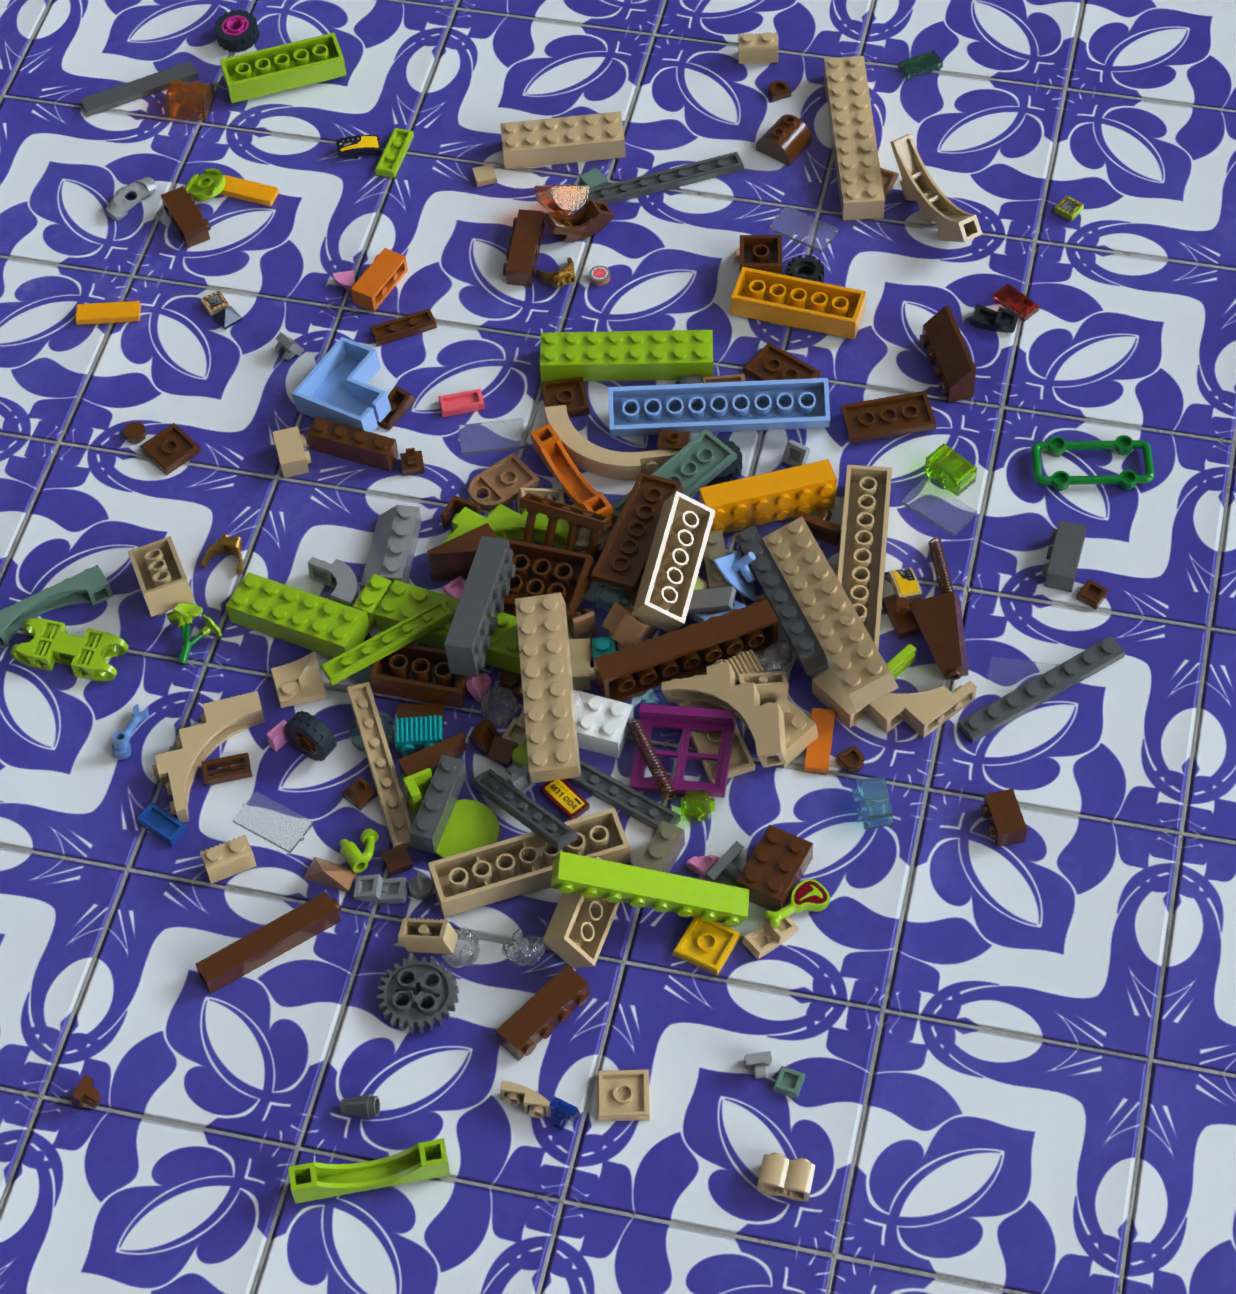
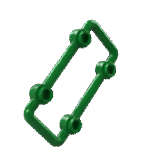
M1127 435L1118 436L1115 441H1065L1060 436H1054L1049 439V442H1036L1031 447L1034 481L1040 485H1052L1056 491H1064L1069 485L1119 484L1122 489L1131 490L1136 484L1150 483L1154 479L1150 444L1144 440H1132ZM1115 449L1119 455L1123 456L1130 453L1132 449H1142L1145 475H1137L1132 470H1124L1120 475L1069 476L1064 471H1057L1052 476H1042L1040 451L1048 450L1055 457L1061 456L1065 450Z

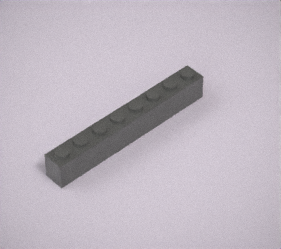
M755 525L734 534L743 557L749 552L754 553L756 559L748 567L755 576L764 597L769 601L806 675L809 676L828 667L819 641Z

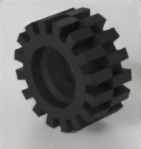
M798 255V259L794 257L792 262H788L786 275L824 283L823 263L821 264L820 259L816 260L815 256L809 258V255H805V258H802V255ZM802 272H808V273H811L812 275H810V276H801V275H798V274H799V273H802Z

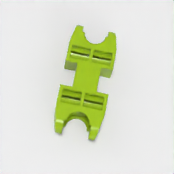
M30 618L24 622L22 629L27 634L33 636V639L27 643L13 645L10 654L17 661L33 668L52 671L55 662L71 665L75 677L93 681H112L117 675V670L110 664H107L106 660L110 657L125 655L129 646L122 638L108 632L88 628L84 637L68 634L65 623L48 619Z

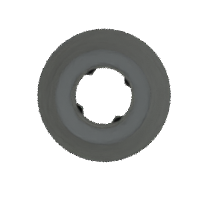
M370 1093L342 1099L340 1103L341 1114L366 1119L378 1117L380 1113L379 1097L373 1096Z

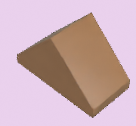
M582 606L577 608L573 617H567L568 629L573 639H586L597 634L594 611Z

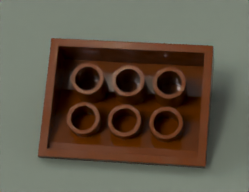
M508 539L510 549L513 550L512 562L516 565L515 576L510 578L509 594L504 596V604L515 606V599L561 592L566 604L567 617H573L592 583L591 574L595 567L592 555Z

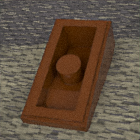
M394 386L388 395L391 411L381 422H377L379 426L389 431L416 401L412 394L397 386Z

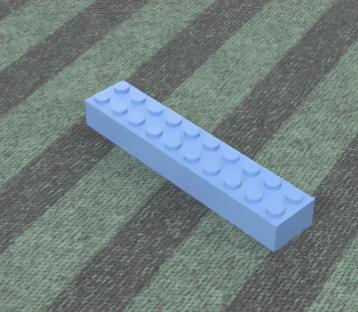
M828 378L608 387L610 437L659 435L660 430L701 433L705 429L709 432L829 428Z

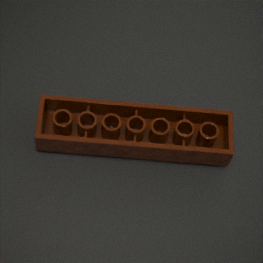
M764 600L754 602L741 609L731 610L729 613L717 617H711L697 624H690L674 632H667L653 639H646L642 643L623 647L621 650L610 654H603L594 659L595 686L601 697L622 702L662 688L661 682L689 678L707 672L706 666H711L720 659L727 660L741 651L753 650L755 655L778 647L779 620L769 601Z

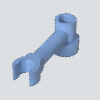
M136 704L133 707L132 718L123 732L119 731L113 734L112 754L114 758L123 760L130 757L131 745L129 738L138 724L149 717L148 706L144 711L139 712V705Z

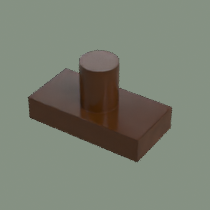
M821 508L817 516L798 511L795 520L802 516L814 538L835 546L840 540V525L829 522L832 517L830 510Z
M896 594L882 599V605L899 639L921 633L907 598H898Z

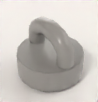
M417 872L416 876L411 878L408 884L410 895L418 900L428 898L433 892L432 880L428 876L422 875L421 872Z

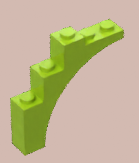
M499 504L485 518L464 507L460 513L453 517V532L448 534L445 542L486 523L489 524L498 538L523 540L528 512L524 509L521 515ZM542 513L536 515L532 541L544 543L549 520L547 515ZM560 519L557 521L553 542L554 547L564 550L570 526L566 520ZM578 527V532H577L576 541H577L578 535H579V527Z

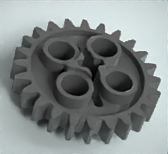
M413 956L411 963H408L404 958L402 966L394 963V972L386 970L388 978L381 977L380 980L383 986L377 987L379 994L377 995V1000L380 1003V1012H384L385 1020L390 1019L392 1027L399 1023L400 1031H403L406 1026L409 1027L410 1033H413L415 1027L419 1028L420 1033H423L425 1026H428L433 1031L434 1023L442 1026L441 1018L449 1020L450 1015L448 1011L455 1012L456 1010L454 1003L459 1001L456 977H452L451 969L445 970L443 962L437 966L436 958H433L429 963L426 960V956H423L421 962H417V958ZM412 980L409 984L403 983L404 981ZM430 983H437L435 986H428ZM402 1002L408 1003L405 1006H399V1004ZM426 1005H433V1006H432L431 1008H429V1009H424V1008H423V1007L426 1006Z

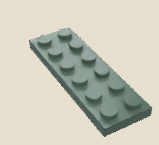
M705 429L651 475L681 482L683 485L681 493L691 498L699 491V488L706 486L737 459V453ZM630 493L613 506L615 520L618 519Z

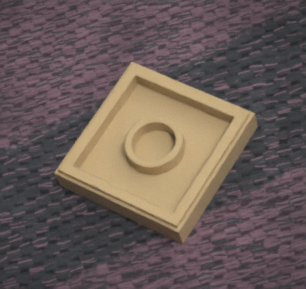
M649 1069L597 1071L598 1122L650 1120Z

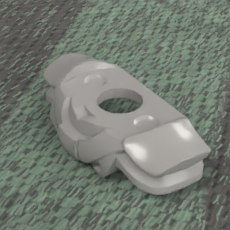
M144 177L118 189L109 205L105 208L107 215L114 221L124 218L131 208L146 196H151L155 193L157 187L155 181L150 177ZM128 193H135L137 198L130 201L125 196Z

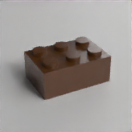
M768 825L737 879L736 887L749 889V902L769 911H778L787 905L794 888L799 884L813 859V843Z

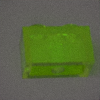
M942 444L926 457L925 473L931 479H935L942 484L947 491H951L956 496H959L976 482L977 467L946 444Z

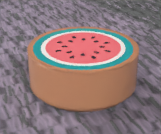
M601 265L593 267L589 272L590 282L596 286L606 285L610 281V270Z

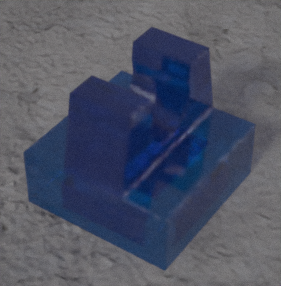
M554 1096L550 1104L554 1112L551 1122L554 1123V1127L563 1131L569 1120L576 1123L581 1114L577 1107Z

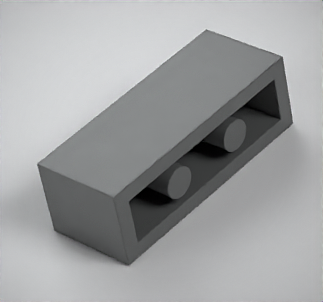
M1060 520L1058 529H1053L1051 542H1054V546H1049L1046 558L1050 562L1049 564H1044L1042 577H1046L1045 587L1072 592L1085 541L1087 525Z

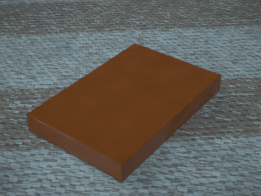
M768 343L743 368V374L755 381L821 377L819 370L771 343Z

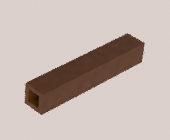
M324 892L196 963L198 974L210 994L341 922L339 916L341 907L335 898L331 899L327 892Z

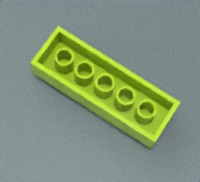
M335 32L220 59L222 74L231 103L347 76L344 57Z
M250 572L247 573L225 605L232 623L332 658L361 644L371 630L367 612Z

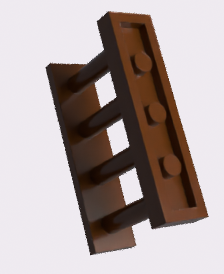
M528 493L520 499L519 507L525 508L528 514L523 540L518 541L531 543L536 515L542 513L549 518L544 546L553 547L557 521L560 519L566 520L570 526L565 550L574 551L579 526L589 527L591 532L586 554L592 555L594 560L599 533L611 526L612 517Z

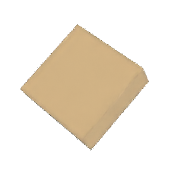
M492 164L472 168L477 187L497 183V177Z

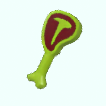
M805 879L794 888L788 905L774 912L766 910L764 917L770 921L771 927L778 928L780 921L792 913H800L805 910L815 912L825 910L829 905L830 895L826 888L818 881Z

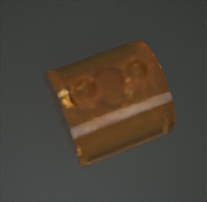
M170 81L166 93L167 117L207 120L214 96L213 85L211 83H201L200 81Z
M589 185L535 186V196L544 208L552 210V214L573 215V211L580 209L586 203L590 189Z

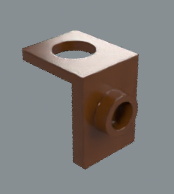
M660 430L657 449L680 451L690 442V432Z
M453 495L441 514L443 528L447 529L455 514L460 513L464 507L481 515L480 504Z

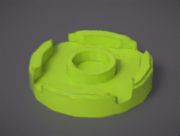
M205 169L203 174L199 175L197 173L188 181L186 190L192 194L194 201H207L217 196L224 189L226 178L218 169Z

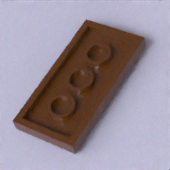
M926 391L840 405L841 415L850 444L936 429L937 423Z

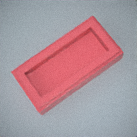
M481 389L438 396L442 417L485 410Z

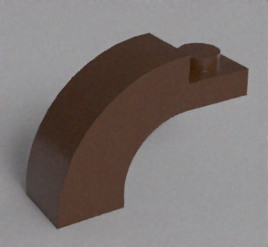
M590 199L582 210L573 215L562 216L547 213L543 220L547 224L549 231L556 235L559 234L563 242H576L598 233L615 215L606 202Z

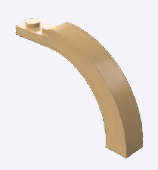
M566 405L544 407L546 424L549 423L558 434L574 464L595 475L618 480H637L640 472L656 471L679 452L663 449L643 452H618L605 449L591 443L578 433L569 419Z

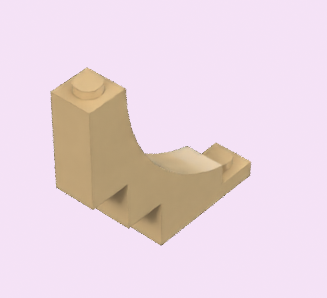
M829 667L824 672H819L812 680V694L828 709L836 710L835 715L849 728L866 716L874 721L885 733H888L898 724L905 721L922 738H925L973 702L977 687L969 681L963 686H958L953 693L945 686L918 693H888L863 708L856 710L833 669Z

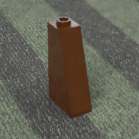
M950 592L910 602L911 610L946 680H958L963 676L969 675L961 602L956 594Z

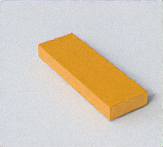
M224 175L226 185L219 193L220 195L271 207L279 194V188Z
M140 301L77 304L76 323L77 325L137 322L140 321L141 303Z

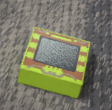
M1066 196L1055 207L1054 212L1073 221L1084 209V204Z

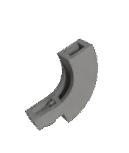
M312 557L308 561L310 579L332 587L334 589L331 594L332 601L352 607L359 596L357 579L353 570L346 563L338 559L330 564L324 560Z

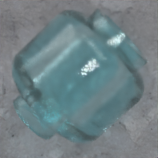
M599 584L593 601L596 602L598 609L609 612L615 602L627 604L629 597L625 596L624 589Z

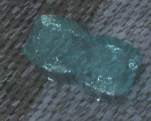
M885 776L856 780V788H852L854 803L858 802L859 808H856L858 823L862 822L864 829L893 826V813Z

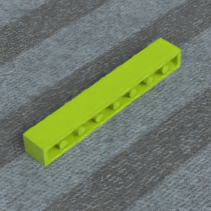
M562 851L553 860L551 888L558 889L561 893L568 894L573 892L582 894L586 898L598 897L606 899L611 903L623 902L636 908L648 907L653 908L657 912L668 911L677 913L681 917H698L706 922L719 921L724 922L727 926H740L748 917L749 889Z

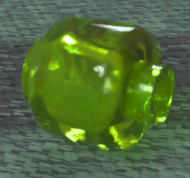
M706 790L686 791L684 797H680L681 816H685L687 821H707L710 818V812H715V800L709 797V793Z

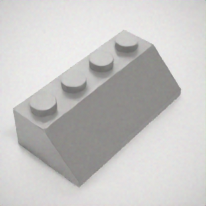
M396 505L378 516L360 590H363L372 574L391 580L392 584L394 580L408 583L422 525L419 507Z

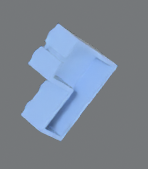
M341 337L292 392L297 411L313 418L319 417L373 432L378 426L377 422H381L391 411L386 391L367 384L381 368L376 349Z

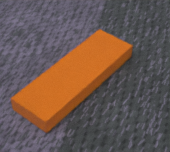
M812 708L811 719L817 725L819 737L807 746L805 772L828 774L836 710Z

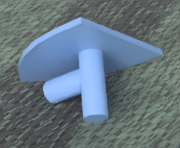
M740 551L713 560L731 586L743 596L752 601L755 600L756 590L754 581L756 578L748 567L756 559L754 553L749 552L743 557Z

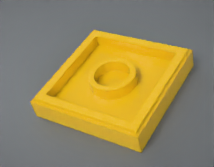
M694 917L675 947L673 955L718 976L739 941L741 933L716 921L706 922L701 920V918Z

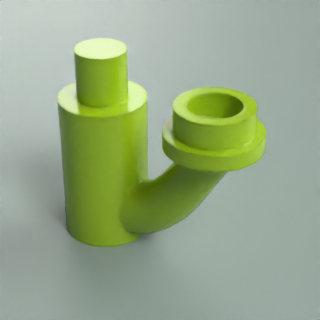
M366 829L361 834V842L366 846L363 853L360 852L354 842H349L347 839H343L339 843L341 847L340 853L355 873H361L366 870L368 862L374 854L375 843L379 835L372 829Z

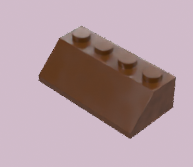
M949 305L944 306L923 325L920 343L927 350V360L933 365L934 377L939 379L940 391L942 395L946 396L949 403L974 396L976 367Z

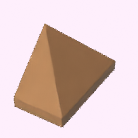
M314 857L304 877L307 880L349 893L359 873H355L352 868Z

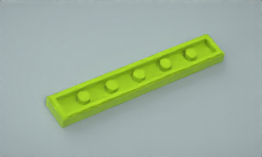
M442 599L320 665L322 671L333 686L452 621L454 615Z

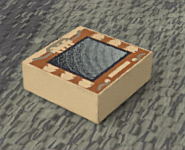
M220 290L200 298L202 305L210 316L229 307V303Z

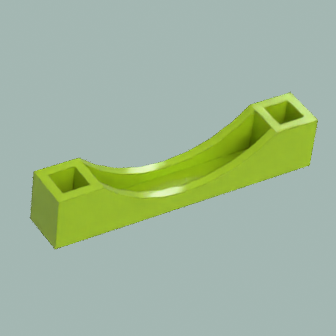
M444 1138L417 1143L397 1154L368 1162L353 1164L312 1162L288 1167L291 1192L295 1204L450 1175Z

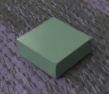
M597 168L579 176V182L588 190L608 184V179Z
M781 1066L773 1086V1092L798 1099L806 1074Z

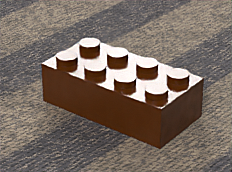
M408 644L375 662L369 676L372 692L429 703H444L446 706L457 708L463 707L468 692L466 687L468 676L450 673L445 650Z

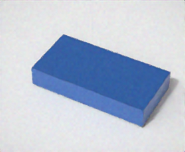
M152 802L135 818L139 825L171 847L188 831L185 824Z

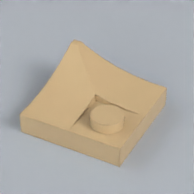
M312 652L294 662L271 668V675L281 708L327 699L316 652Z

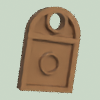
M511 453L472 479L469 485L470 499L472 502L480 504L482 510L491 511L499 504L507 506L515 501L519 488H535L539 486L540 479L514 453ZM479 494L488 495L486 498L483 499L477 497Z

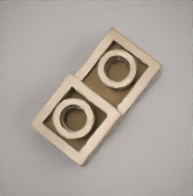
M502 1080L500 1087L502 1101L510 1105L524 1104L525 1114H529L534 1118L551 1116L550 1101L544 1096L523 1085Z

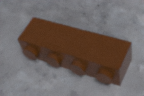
M519 209L518 217L514 218V233L510 234L511 248H507L506 260L508 262L503 265V276H506L507 285L532 287L545 227L543 220L544 211Z
M319 417L315 418L307 432L311 450L390 472L399 456L396 439Z
M567 965L496 1030L498 1043L518 1061L524 1056L530 1055L536 1048V1045L542 1039H547L560 1022L563 1023L569 1019L575 1008L587 1002L590 996L589 983Z

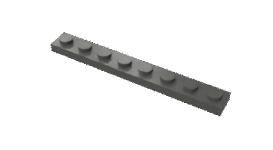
M1109 636L959 721L958 727L971 743H974L1122 659L1125 656V651L1112 636Z

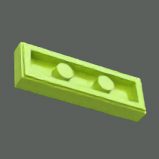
M394 128L376 166V175L390 178L396 177L414 138L413 131Z

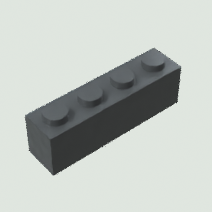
M442 754L409 832L413 849L435 854L467 777L465 760Z

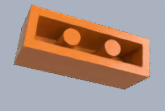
M384 248L380 254L376 255L373 263L364 270L359 280L354 282L351 287L353 303L375 312L408 271L406 256Z

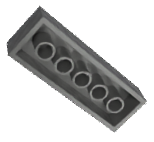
M481 536L444 643L450 673L478 677L480 668L485 666L486 650L491 648V635L493 631L497 630V617L499 613L503 612V599L505 595L509 594L510 578L515 576L516 565L512 562L513 550L510 549L508 539Z

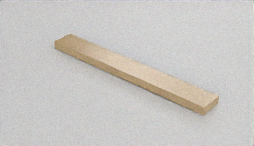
M368 681L346 687L393 848L403 844L405 848L411 847L409 832L412 828V823L370 683Z

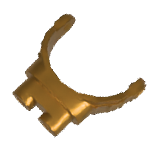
M570 257L567 258L569 265L561 270L543 272L540 269H536L538 278L550 287L562 288L564 285L573 284L576 281L574 264Z
M222 534L220 539H217L216 543L207 549L201 566L206 568L208 562L216 555L231 554L239 559L237 574H241L243 571V559L240 553L242 538L239 536L230 538L229 535Z

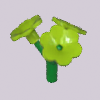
M179 603L174 607L173 612L167 614V619L170 623L178 624V628L181 629L183 645L178 659V663L187 664L191 647L203 636L206 637L211 632L218 637L223 636L220 628L205 614H202L201 617L205 626L189 642L190 623L203 612V608L195 603Z

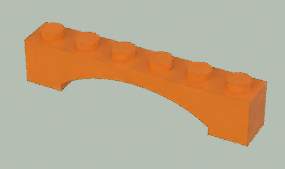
M548 423L531 432L530 436L534 451L575 506L612 517L611 526L615 525L616 521L612 505L602 492L598 493L583 477L552 426Z

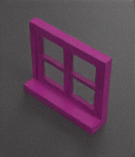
M640 704V723H642L649 739H651L652 728L682 730L679 752L655 750L659 757L678 758L674 780L669 779L674 787V794L685 795L686 791H691L690 793L696 796L725 798L736 727L734 710ZM691 731L721 733L719 753L688 752ZM636 744L629 787L636 791L661 793L654 778L644 777L646 762ZM687 759L717 761L714 783L685 781L684 774Z

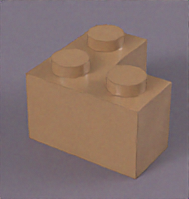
M615 602L602 626L618 642L617 645L621 649L626 646L642 643L646 639H653L658 627L633 616V608L626 603Z

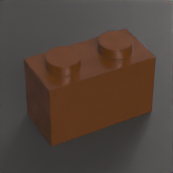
M1008 789L985 794L984 804H981V813L983 818L988 820L989 825L987 827L990 839L995 840L997 847L1025 842L1027 827L1014 790Z

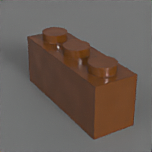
M182 186L161 195L163 208L187 248L210 240V224L207 219L202 218L203 214L200 207L194 205L195 201L191 193H187Z

